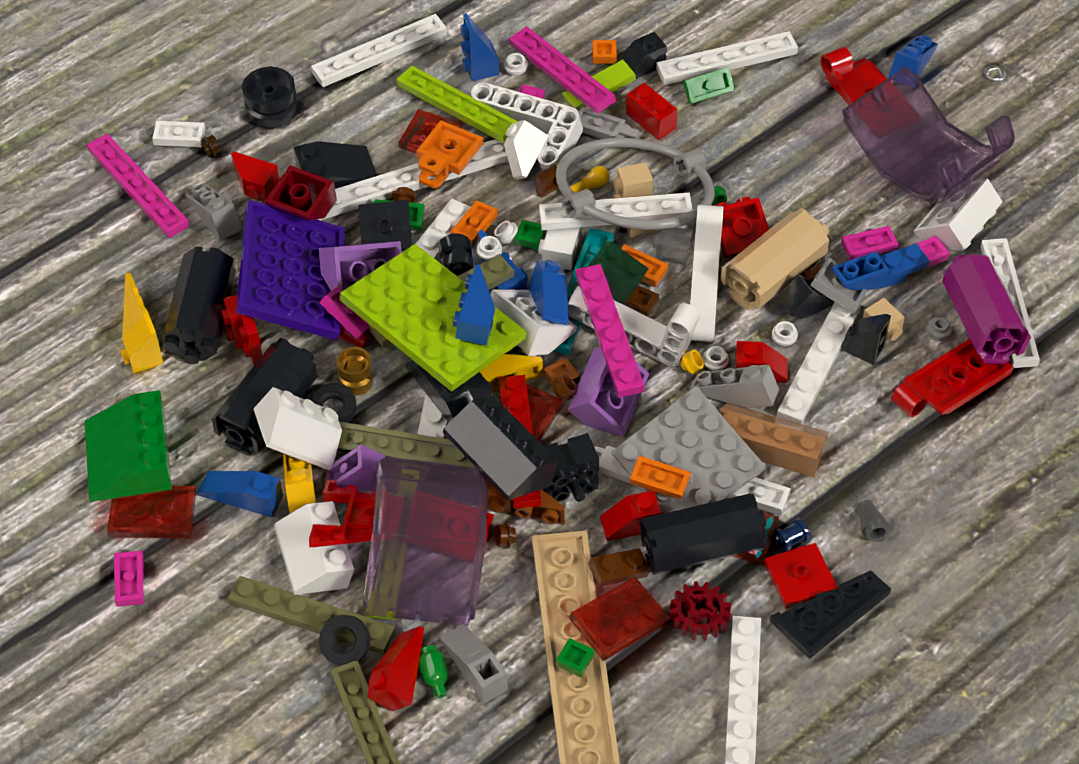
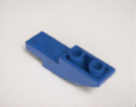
M916 243L881 256L877 252H873L832 267V271L847 289L873 290L905 282L907 275L928 268L930 260Z

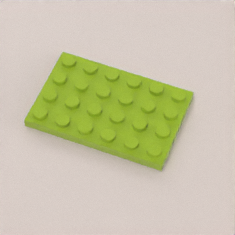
M417 244L412 245L340 293L341 302L451 392L526 339L527 331L495 307L493 326L487 346L455 338L457 327L452 326L455 312H461L462 308H459L462 292L467 293L468 289H465V282Z

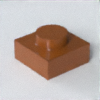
M566 357L544 368V376L552 386H554L553 380L562 375L569 376L575 384L580 382L579 373Z

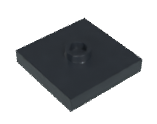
M408 200L358 205L361 244L401 241V251H405L412 246Z

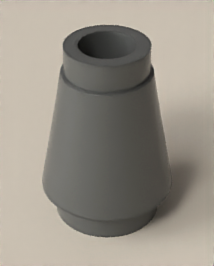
M871 500L860 502L857 509L862 534L870 541L883 539L888 534V522Z

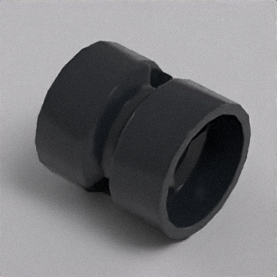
M455 233L440 239L438 243L440 263L457 277L474 268L471 241L467 236Z

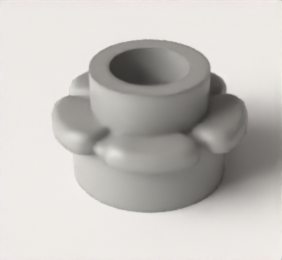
M932 318L926 327L929 337L934 341H944L952 333L951 324L945 318Z

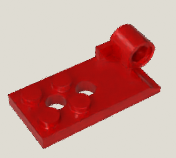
M840 47L820 57V64L827 81L877 140L918 123L919 115L872 61L864 58L853 63L852 55L846 47ZM867 95H874L877 98L867 97ZM886 110L889 111L890 114H886L883 112L880 113L879 111Z
M968 339L906 377L904 382L893 392L891 401L910 418L921 413L927 403L939 414H949L1009 376L1014 367L1008 362L1004 364L984 363L971 339ZM978 364L981 368L974 367L973 365ZM954 375H961L963 379L956 378Z

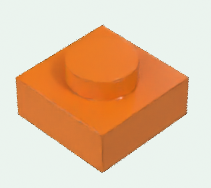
M616 40L592 41L593 64L616 63Z

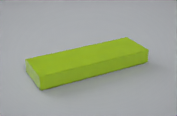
M623 59L592 76L612 93L636 80L635 73ZM565 91L562 93L563 99L567 104L578 112L581 107H587L570 92Z

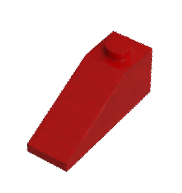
M422 626L400 633L371 671L367 698L390 711L412 705L424 634Z

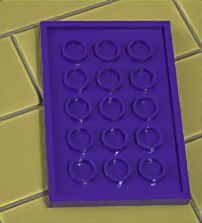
M248 200L245 208L236 313L337 340L340 334V322L319 303L324 296L331 292L321 275L319 248L344 246L345 228L320 220L308 221L269 205Z

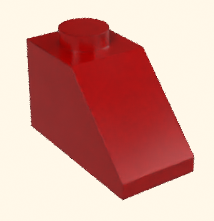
M233 151L231 153L233 169L244 195L252 199L265 201L279 181L277 165Z
M737 341L735 369L752 365H769L776 382L787 383L786 357L764 342Z
M654 491L628 495L600 515L606 541L640 535L639 521L642 518L661 514Z

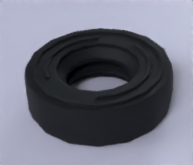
M329 383L318 387L312 393L310 400L322 407L329 399H339L342 401V408L336 412L339 422L349 423L354 418L357 410L356 397L351 389L345 385Z
M340 615L333 617L324 624L320 632L319 646L321 653L334 665L342 666L357 660L360 662L365 658L370 649L371 637L369 629L363 621L355 616ZM344 629L351 631L355 637L353 648L347 652L340 651L335 645V636L340 630Z

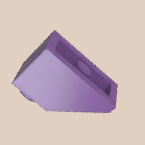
M359 445L334 462L330 470L325 469L326 480L336 481V486L347 488L348 484L357 486L358 491L370 490L387 478L385 455L363 445Z

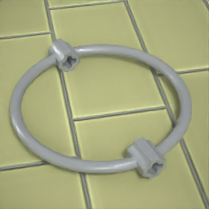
M607 138L584 143L565 154L556 170L557 185L565 197L562 199V207L569 218L585 213L597 220L631 229L659 230L679 227L697 219V207L677 217L656 220L633 219L595 208L596 201L590 190L585 189L574 193L569 187L566 171L572 161L583 154L604 148L624 147L649 150L673 158V165L680 176L694 172L700 178L705 194L699 205H711L715 195L713 181L704 169L707 160L700 149L697 148L683 153L672 147L642 139Z

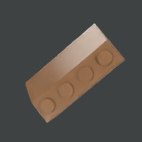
M726 403L721 407L719 413L761 462L811 477L815 476L829 432L730 403Z

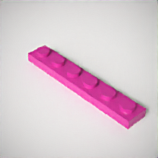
M525 27L509 38L510 45L596 114L616 102L615 95L529 27Z
M108 133L87 144L90 154L168 238L190 227L189 220Z
M601 264L576 269V279L618 398L644 392V384Z

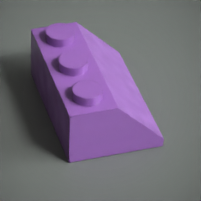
M401 241L319 248L321 275L331 291L337 286L344 291L401 253Z
M601 347L593 349L568 411L585 426L623 436L627 431L641 393L618 398ZM636 362L645 386L649 373Z

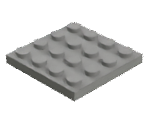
M697 386L611 451L614 458L629 476L632 474L639 455L691 472V478L682 500L655 492L661 514L728 499L765 470V465ZM639 487L643 492L651 491V490H648V489Z

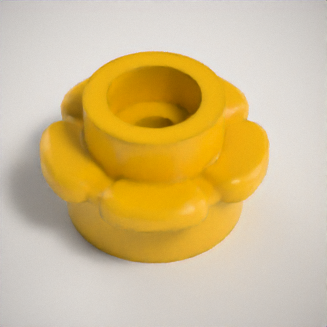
M685 350L680 364L685 372L694 375L704 367L703 358L697 350Z

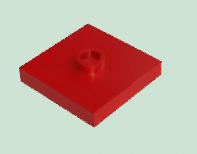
M816 543L764 558V566L785 609L791 608L800 602H808L824 591L830 592L838 588Z

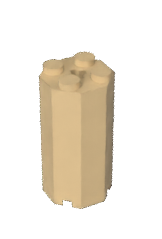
M803 208L789 213L722 267L721 281L724 286L728 284L731 288L728 292L731 299L746 310H750L755 307L754 309L761 308L789 285L797 275H801L827 254L829 245L827 235L829 234V229L824 223L809 215Z

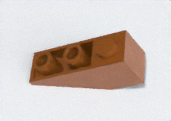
M488 481L484 492L486 509L496 513L514 514L524 519L542 520L548 524H565V507L542 489L540 490L541 506L514 508L513 499L507 501Z

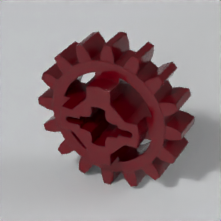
M694 581L693 588L684 584L683 593L676 590L674 599L670 601V619L674 620L673 627L675 629L682 627L681 635L685 636L689 632L692 634L691 637L694 641L697 635H701L703 641H707L708 634H711L714 638L718 637V629L725 631L726 622H730L731 603L727 602V594L719 595V586L710 589L709 582H705L703 587H699L698 582ZM682 608L684 609V613L687 615L686 618L682 613Z

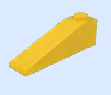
M126 273L122 340L125 349L120 350L124 364H130L134 374L163 364V359L149 313L144 307L143 300L139 295L131 273Z

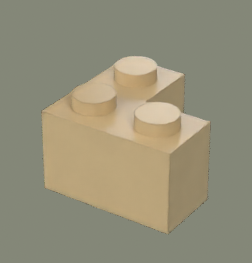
M646 162L617 168V178L613 181L616 195H613V199L652 196L653 179ZM626 228L629 237L659 232V230Z

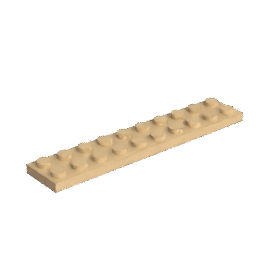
M587 530L533 535L532 547L559 764H620L594 578L588 565L591 557ZM569 638L595 650V656L581 678L556 666V659Z

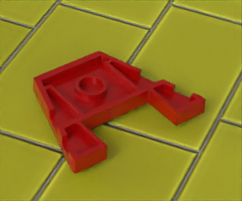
M326 480L323 489V502L349 503L342 526L313 524L309 536V547L332 546L398 537L404 512V498L377 491L367 494L359 492L357 486L348 484L347 488L336 486V481Z

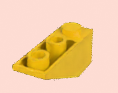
M283 453L285 487L290 514L306 504L316 503L312 464Z

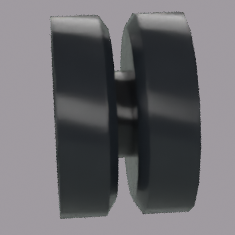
M272 66L262 67L250 72L244 78L242 91L246 115L253 124L263 128H277L289 123L296 116L298 105L294 78L288 71Z

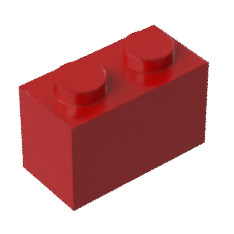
M645 82L627 93L626 114L658 141L676 129L677 108Z

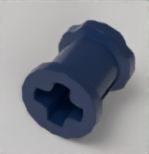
M799 518L795 519L792 525L773 532L774 539L783 552L789 551L792 546L801 541L807 542L810 540V532L806 524Z

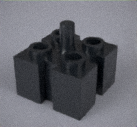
M588 433L569 438L565 444L558 445L555 442L544 446L559 461L551 486L542 489L544 492L558 502L565 501L569 498L570 493H572L575 501L580 502L585 499V494L598 489L599 476L597 471H599V457Z

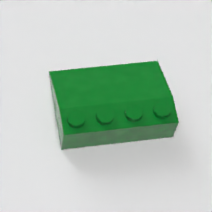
M160 390L133 394L85 420L90 502L172 489L166 416Z

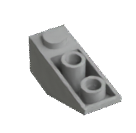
M199 184L194 186L191 191L185 193V197L210 232L218 239L222 240L243 230L234 204L209 185Z
M752 365L736 369L727 368L711 372L703 371L696 374L690 388L691 390L697 386L705 397L748 409L773 406L779 391L769 365Z
M464 624L439 637V640L483 704L508 690L506 671L493 652Z

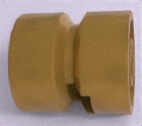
M349 347L340 352L337 357L339 384L351 389L355 396L367 393L373 385L369 353L360 347Z

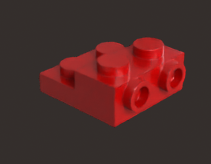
M747 196L738 199L733 204L727 205L726 202L714 205L723 206L720 245L725 258L737 256L769 230L759 197L750 199Z
M237 295L229 296L224 299L225 310H221L224 323L227 325L224 328L228 341L233 340L237 350L243 348L245 357H251L254 366L262 356L258 330L253 317L236 313Z

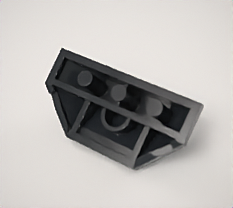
M414 360L405 364L406 369L448 422L459 414L472 400L490 396L492 393L491 385L480 372L451 392Z

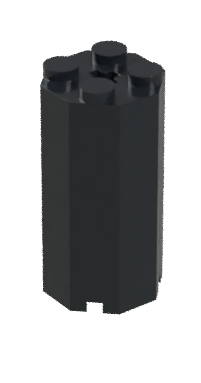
M196 246L183 255L163 333V348L192 365L198 364L199 361H205L217 354L224 325L221 310H225L224 299L231 296L235 279L234 258L218 248L202 251L203 247Z
M279 338L277 342L272 343L211 419L214 432L218 436L223 433L227 437L224 442L230 448L247 456L251 455L253 451L255 454H258L265 446V441L254 408L272 387L282 391H289L294 396L302 398L318 377L316 364L312 361L314 359L313 354L307 349H300L290 344L284 338Z
M753 493L642 518L639 521L642 546L646 547L647 554H645L652 575L767 548V539L762 531V527L766 526L765 516L762 510L757 511V501Z

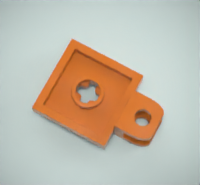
M440 121L416 150V158L420 159L418 166L419 169H422L419 174V182L435 189L444 183L449 176V171L460 175L482 147L483 137ZM435 176L436 179L429 180L428 177Z

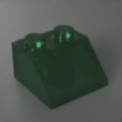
M608 238L587 265L589 267L601 264L613 300L623 305L649 269ZM578 281L573 285L575 289L579 286Z

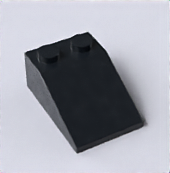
M316 141L294 147L296 167L334 181L335 189L377 176L367 146Z

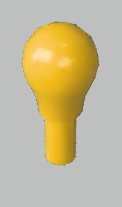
M596 166L581 178V181L571 185L570 188L574 193L585 189L590 190L604 187L609 183L610 172L604 166Z

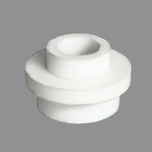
M520 53L510 54L504 62L505 71L512 75L523 74L528 68L527 60Z
M504 221L497 226L494 235L501 244H509L514 241L518 226L515 223Z
M486 236L478 243L477 254L480 258L489 260L498 254H502V244L497 238Z
M782 321L772 330V339L778 345L790 346L797 341L798 331L790 322Z
M719 346L710 347L703 355L704 366L712 371L725 369L729 363V356L725 349Z

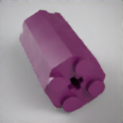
M968 254L966 256H956L952 264L949 265L942 282L977 353L981 356L984 363L1004 364L1010 361L1009 356L1015 353L1016 356L1023 354L1031 336L991 259L987 255Z

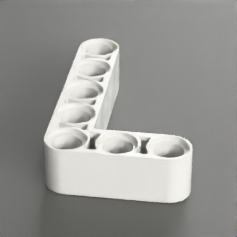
M478 83L472 88L471 95L474 99L518 122L525 120L539 130L548 132V137L537 157L541 171L554 165L558 167L560 160L575 147L582 134L583 126L578 111L573 107L488 83Z
M698 205L690 305L699 311L700 317L691 341L714 342L723 206Z
M578 286L568 301V315L594 329L580 287ZM614 300L630 347L665 365L677 366L690 344L700 317L699 311L690 304L682 303L676 309L668 325L665 326Z

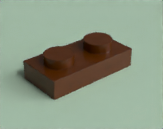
M640 548L591 557L588 562L598 587L645 578L650 573Z

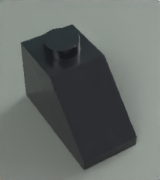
M652 32L634 40L616 63L623 59L635 73L637 79L656 71V62L666 60L667 46L655 32Z
M797 275L778 296L784 304L783 309L792 317L799 316L803 318L810 317L832 306L834 301L810 286L814 279Z
M881 314L861 318L855 327L850 326L844 338L847 341L845 352L874 365L885 348L891 315Z

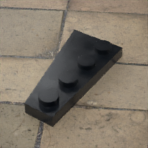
M870 570L840 584L838 588L830 592L824 591L808 602L797 603L788 611L783 613L777 612L771 615L770 622L810 659L890 595L891 588Z

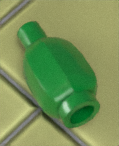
M435 645L425 646L421 648L420 673L424 682L433 688L435 697L440 699L447 696L444 686L448 679L447 664L443 653L437 650Z

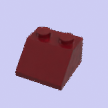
M290 165L266 198L265 204L308 221L323 219L337 201L334 181Z

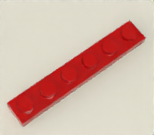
M525 375L499 377L501 403L533 435ZM540 490L514 498V508L541 506Z

